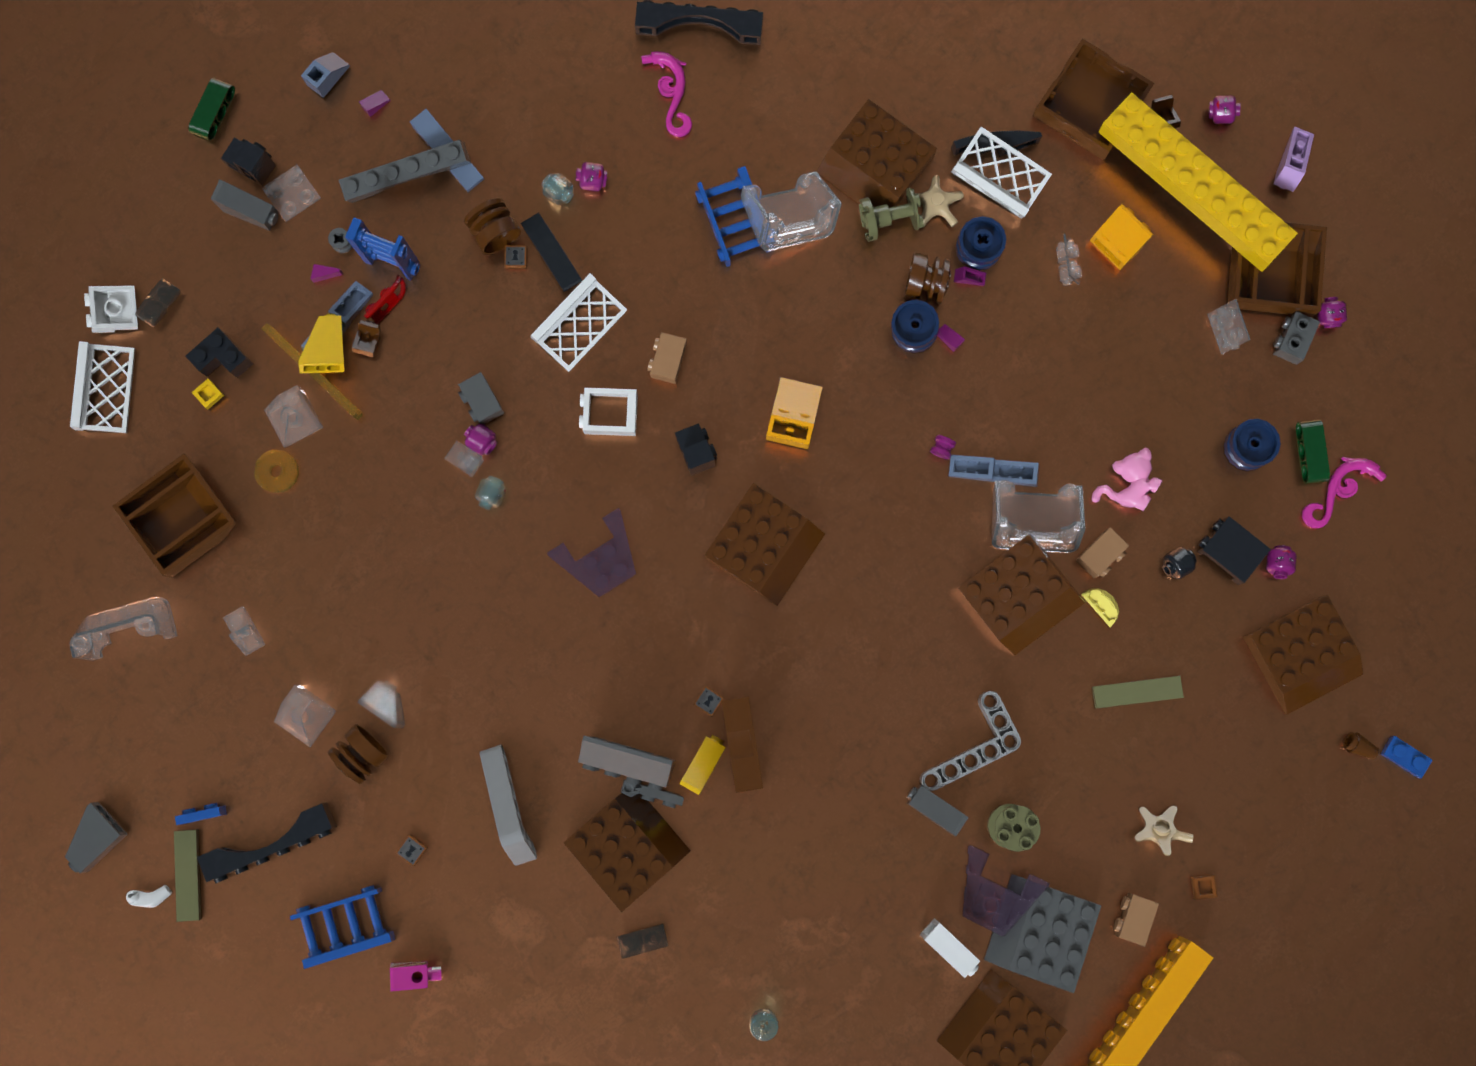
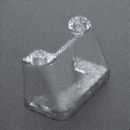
M816 171L802 174L796 182L795 189L761 196L762 191L757 185H749L742 188V203L756 240L764 251L823 239L831 235L835 229L842 203Z
M995 481L993 487L991 534L994 547L1010 549L1031 533L1047 552L1068 553L1074 552L1079 548L1086 529L1082 486L1066 484L1059 489L1058 494L1015 492V485L1010 481Z
M151 597L85 617L70 640L72 658L92 661L103 658V648L111 644L109 633L135 626L136 631L140 635L145 637L163 635L164 639L177 637L169 602L162 597Z

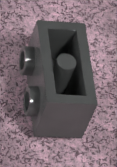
M1297 311L1291 316H1286L1282 323V328H1284L1282 335H1278L1273 347H1276L1273 355L1296 365L1302 362L1320 321Z
M481 372L458 384L461 389L458 394L464 404L469 403L471 410L468 412L474 422L479 421L480 424H486L504 414L502 407Z

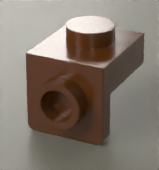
M1169 95L1154 99L1151 109L1173 128H1179L1181 120L1173 108V96Z
M359 320L352 352L373 357L380 338V325L373 321Z

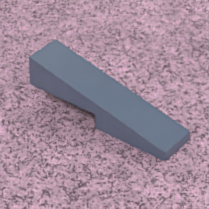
M427 109L410 121L413 129L431 149L454 142ZM472 163L449 170L467 192L484 180Z
M357 281L328 310L329 314L341 316L342 335L373 296L371 291ZM308 337V338L303 342V344L301 345L302 352H303V350H304V347H305V345H306V343H307L309 337Z
M951 455L949 477L1038 487L1040 466L1039 463Z

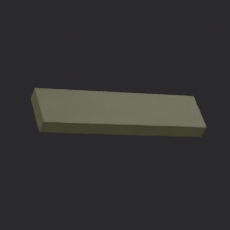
M1181 676L1092 687L1095 709L1184 698Z
M199 830L174 831L177 922L201 920L200 865L197 860L199 856Z

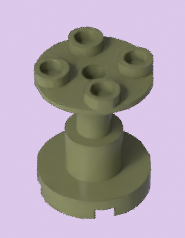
M909 187L906 190L907 204L891 208L887 204L872 207L868 197L859 199L862 227L868 229V233H864L868 242L877 240V228L892 225V220L910 216L915 230L924 227L922 215H919L917 208L921 206L918 194H915L913 188Z
M1015 804L1001 805L990 813L987 821L988 833L997 845L1011 851L1021 852L1031 849L1040 836L1039 818L1032 810L1024 806Z

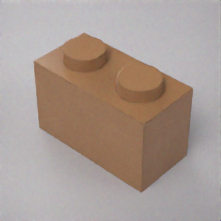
M661 332L660 338L655 339L653 350L656 351L654 359L650 358L647 370L650 371L651 378L676 384L687 345L686 338Z
M1110 527L1076 561L1093 578L1099 576L1103 578L1112 569L1110 565L1115 560L1119 562L1127 554L1125 550L1129 545Z
M1128 892L1127 897L1124 896L1120 908L1123 909L1121 916L1114 923V935L1145 947L1159 903Z

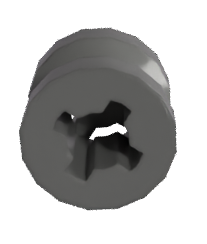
M343 228L333 229L328 236L329 244L338 253H347L352 248L345 238L347 231Z

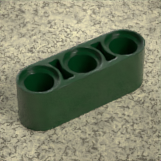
M212 78L209 81L190 120L189 133L209 141L214 139L235 95V86L216 78Z
M1322 421L1297 422L1296 438L1303 482L1329 481L1330 468Z

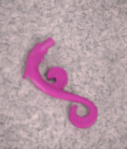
M654 51L649 55L641 56L642 64H659L662 68L666 65L675 74V87L669 86L673 83V78L663 76L658 81V89L662 96L673 97L666 117L667 131L675 137L686 136L692 129V121L688 115L679 112L677 117L683 120V125L676 128L672 124L673 115L685 90V74L682 66H686V63L662 51Z
M1342 457L1341 459L1345 463L1335 470L1328 485L1325 516L1321 520H1316L1312 515L1315 509L1322 510L1323 505L1311 503L1305 506L1302 511L1304 523L1311 528L1324 527L1331 518L1336 494L1341 498H1349L1357 493L1358 485L1354 479H1344L1345 487L1341 486V479L1350 471L1361 470L1360 474L1368 473L1370 476L1374 475L1379 481H1383L1387 475L1379 469L1380 466L1372 460L1365 458Z

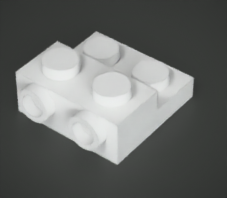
M89 286L88 293H84L85 306H90V314H86L87 327H91L92 333L138 329L134 286Z

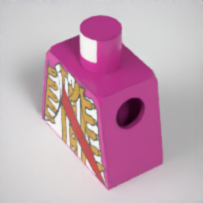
M427 961L391 963L390 991L428 988V981L442 980L441 966L428 967ZM414 972H421L422 977L416 979L412 974Z

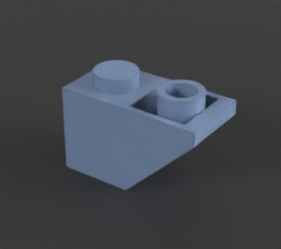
M332 52L315 59L301 77L308 87L324 98L350 65Z

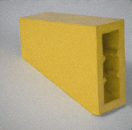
M326 314L318 317L299 358L300 373L344 372L341 316Z
M714 735L711 738L706 736L683 776L680 785L698 795L701 793L726 748L722 745L723 740Z

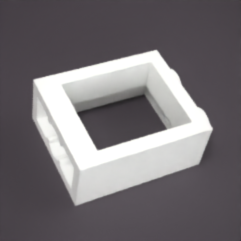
M584 388V394L580 395V407H584L583 415L579 416V428H583L584 434L636 436L637 389ZM591 396L628 397L626 427L590 425Z
M935 918L920 933V936L964 978L967 975L972 976L978 970L979 966L977 964L980 960Z

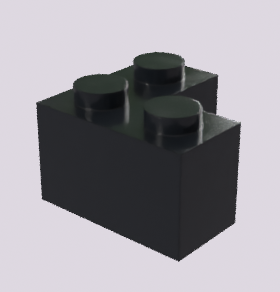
M235 137L221 157V160L228 167L261 186L264 185L276 166L271 160L272 156L266 152L264 146L257 142L252 144L245 139L240 141Z
M219 327L185 356L206 377L223 364L231 374L238 378L253 365V362Z
M698 423L675 432L676 440L691 476L715 467L717 453L713 444L709 445L707 442L709 436L705 428L701 429Z

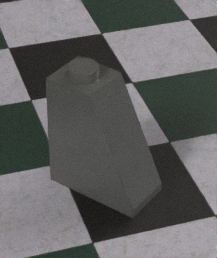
M219 179L211 200L224 213L270 231L272 225L274 226L278 220L277 209L273 205Z
M921 785L917 788L913 787L907 795L909 799L908 805L954 836H957L969 818Z
M99 802L87 805L65 856L69 861V867L77 873L89 872L128 835Z

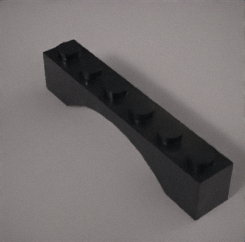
M650 0L637 1L635 31L638 35L658 36L662 32L676 26L704 24L725 31L739 43L761 45L763 12L755 9L742 11L733 7L719 9L715 6L696 7L694 4L675 5L672 2L661 4Z
M321 803L301 812L290 830L279 840L267 847L251 851L221 847L198 856L197 860L206 882L214 881L217 884L228 879L227 874L235 871L236 875L249 870L248 865L256 862L258 866L270 861L269 856L277 854L279 857L291 852L290 847L298 845V848L310 844V839L318 836L319 839L332 834L331 829L337 826L328 803Z

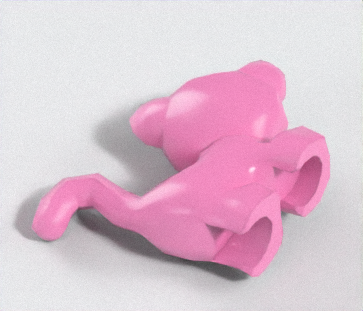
M1144 448L1138 453L1126 456L1123 460L1115 461L1112 464L1113 470L1130 482V486L1119 493L1115 492L1108 485L1097 486L1092 493L1091 500L1095 503L1099 502L1102 493H1105L1110 499L1124 507H1135L1144 511L1151 500V497L1147 495L1148 492L1155 493L1163 481L1159 478H1152L1150 480L1148 478L1152 470L1151 451L1148 448Z

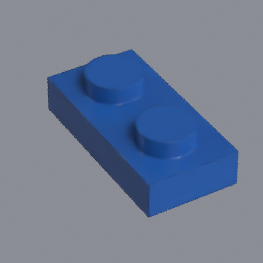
M1396 736L1390 737L1381 752L1382 756L1419 779H1422L1433 761Z
M217 803L204 805V810L196 812V808L182 810V815L175 816L176 825L227 815L226 806L218 807Z

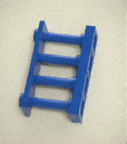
M746 166L737 169L735 180L704 190L702 182L697 183L696 198L698 203H703L720 248L717 249L718 257L721 262H725L726 267L731 266L730 256L758 246L764 247L766 253L775 249L774 240ZM735 188L743 189L745 196H742V199L711 209L708 198ZM744 207L746 209L750 208L752 215L749 216V219L721 229L718 228L715 217ZM752 226L753 228L757 227L759 232L757 238L726 248L722 237Z
M353 218L345 238L365 263L372 265L374 260L380 259L399 267L410 281L413 275L416 276L418 274L420 261L403 236L399 235L396 243L372 234L362 220Z
M374 885L362 888L360 889L361 894L310 909L309 905L296 909L297 914L291 915L290 919H301L309 948L308 957L302 960L304 969L380 946L396 939L394 931L387 932L382 926L374 897L375 894L383 892L381 887L375 889ZM362 898L366 899L374 928L373 937L368 939L361 935L352 902ZM344 904L353 937L351 939L352 944L343 946V942L340 943L331 908ZM320 911L323 913L331 946H329L330 950L323 953L321 949H318L309 916Z

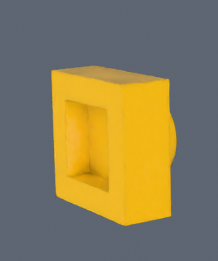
M206 379L192 391V394L207 410L224 396L210 379Z

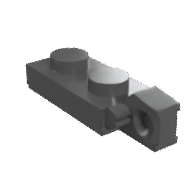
M625 779L621 787V793L629 797L642 794L641 799L654 802L655 798L663 800L662 805L675 808L676 804L682 806L684 801L683 796L653 789L648 787V785L632 783Z

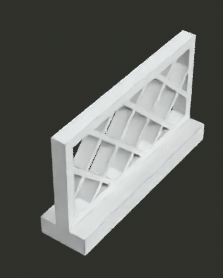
M983 127L979 128L951 171L1021 219L1025 217L1029 208L1052 175ZM981 134L989 138L990 147L979 149L977 140ZM975 144L976 150L970 151ZM1002 147L1007 150L1008 159L997 161L994 149ZM991 150L993 162L982 164L979 152ZM976 153L978 165L970 167L963 162L968 154ZM1022 160L1025 163L1026 171L1014 173L1012 161ZM1009 162L1011 174L999 176L997 164ZM994 165L996 177H985L982 167ZM1038 171L1045 176L1041 183L1032 185L1030 172ZM1027 174L1029 186L1017 188L1015 176ZM1012 177L1014 189H1003L1000 179ZM1029 188L1031 198L1026 204L1019 199L1018 191Z
M589 273L532 333L531 338L570 372L621 318L627 309ZM595 288L603 293V302H590V293ZM588 296V302H582ZM578 305H588V317H576L575 309ZM591 305H603V317H591ZM606 305H615L621 310L616 316L606 317ZM573 320L574 332L561 333V323ZM576 320H588L589 332H576ZM591 320H604V329L601 332H591ZM606 320H611L606 326ZM576 335H589V345L577 348ZM549 336H559V348H549L544 341ZM561 336H574V348H562ZM583 350V351L577 356V351ZM562 351H574L575 360L570 365L562 360Z
M79 341L70 421L72 429L78 431L92 430L127 433L135 348L97 345ZM95 350L105 351L109 357L98 364L94 359ZM121 352L129 353V361L122 366L114 359ZM110 360H113L119 368L111 375H108L102 367ZM100 369L107 378L96 385L92 381V374ZM123 371L127 376V381L118 387L112 378ZM108 381H111L117 389L106 397L99 388ZM98 390L105 399L94 407L90 402V395ZM120 392L125 397V401L120 407L116 408L110 399ZM108 402L115 410L104 418L97 409ZM93 412H96L103 419L96 425H87L88 416ZM118 413L123 418L122 428L112 427L108 420Z

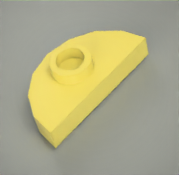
M1090 588L1081 594L1109 627L1116 622L1119 608L1111 594L1099 588Z

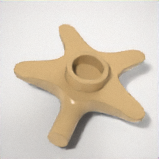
M935 175L932 178L928 191L915 193L919 195L920 203L923 205L921 215L924 226L934 216L941 215L951 227H954L958 221L950 212L949 205L962 199L964 194L960 191H943L940 188V177Z
M1175 806L1169 807L1160 816L1151 814L1145 807L1139 808L1146 826L1141 832L1136 834L1135 840L1137 842L1143 840L1154 841L1160 846L1163 854L1166 856H1170L1172 853V840L1192 843L1194 834L1181 832L1175 828L1173 821L1178 810Z

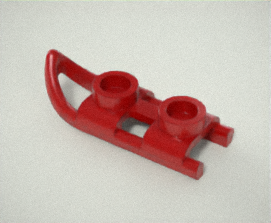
M397 275L391 287L384 288L380 292V299L376 303H371L366 307L364 317L367 320L371 317L374 323L379 324L403 298L406 284L400 275ZM399 284H400V285H401V290H400L399 295L397 296V295L394 293V291L397 289V287H398ZM387 303L389 306L382 311L381 308Z

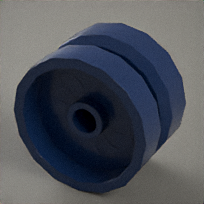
M976 217L966 222L956 242L955 249L958 259L968 268L978 271L989 269L996 264L1005 249L1007 240L1005 230L999 222L989 217Z
M911 300L906 301L896 309L891 322V331L897 346L904 351L917 353L923 352L933 345L939 331V318L931 305L925 301Z
M1249 419L1233 428L1226 436L1224 443L1225 455L1229 462L1238 469L1245 471L1256 470L1273 461L1277 456L1281 445L1280 436L1275 427L1269 422L1261 419Z

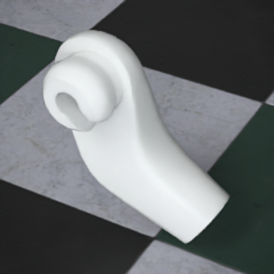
M167 885L150 893L131 890L126 894V900L132 906L153 908L168 898L172 891Z

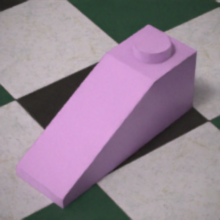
M1297 127L1293 128L1278 166L1274 185L1294 192L1305 175L1314 134Z

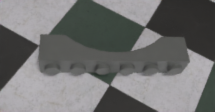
M457 140L340 179L339 183L345 201L353 203L420 177L471 164L465 142Z

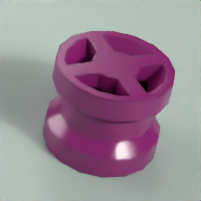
M936 435L935 446L931 447L930 452L937 457L950 460L951 449L955 447L956 442L948 437Z

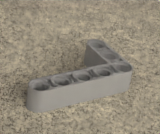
M984 692L978 698V705L994 737L924 771L919 779L921 786L930 791L937 790L1020 747L1021 738L1000 696L996 692ZM987 695L994 698V705L991 708L984 704V698ZM997 715H1001L1004 718V725L1000 728L994 723ZM1007 735H1011L1014 738V745L1010 748L1004 743ZM987 745H992L995 749L992 757L985 755L984 750ZM970 754L975 758V764L972 767H968L965 764V757ZM949 764H952L956 769L952 777H948L945 774V768ZM929 774L934 775L936 778V783L932 787H928L925 784V778Z
M498 745L480 751L498 836L503 849L515 866L537 859L534 844L522 824L503 746Z

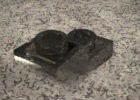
M162 278L142 302L135 316L154 327L167 313V308L180 295V289Z
M663 924L617 936L622 959L669 946Z

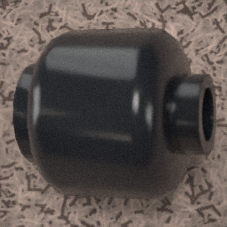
M1178 547L1164 556L1163 571L1172 578L1182 579L1195 570L1196 556L1190 549Z

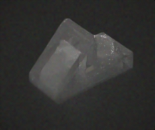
M456 441L444 458L470 477L476 473L484 461L481 455Z
M240 607L223 617L231 631L229 637L245 656L265 645L245 607Z

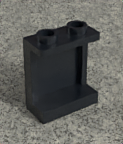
M1230 516L1223 520L1219 518L1212 526L1214 531L1211 535H1206L1198 544L1200 549L1197 552L1200 555L1205 554L1233 576L1231 580L1237 585L1243 584L1271 549Z

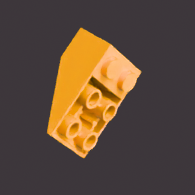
M1121 204L1093 235L1090 241L1121 270L1139 253L1153 234L1146 223L1140 222L1135 217L1132 209Z
M781 377L766 440L808 449L823 387Z

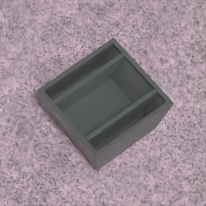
M583 736L578 762L583 764L582 768L591 771L603 769L605 770V775L615 778L624 775L627 776L626 781L636 784L645 781L649 782L648 787L662 790L663 787L669 786L676 760L594 736Z
M1011 874L984 960L1009 971L1074 993L1101 905Z

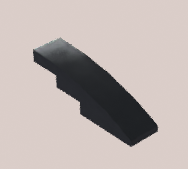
M1033 131L990 132L1017 151L1038 144L1042 138L1041 132ZM981 134L977 140L979 149L990 147L989 138ZM975 135L953 141L951 147L953 155L964 153ZM1002 147L994 149L997 150L999 157L1007 155V150ZM991 150L982 151L979 153L980 155H983L988 152H991Z
M539 212L520 223L564 292L582 281Z

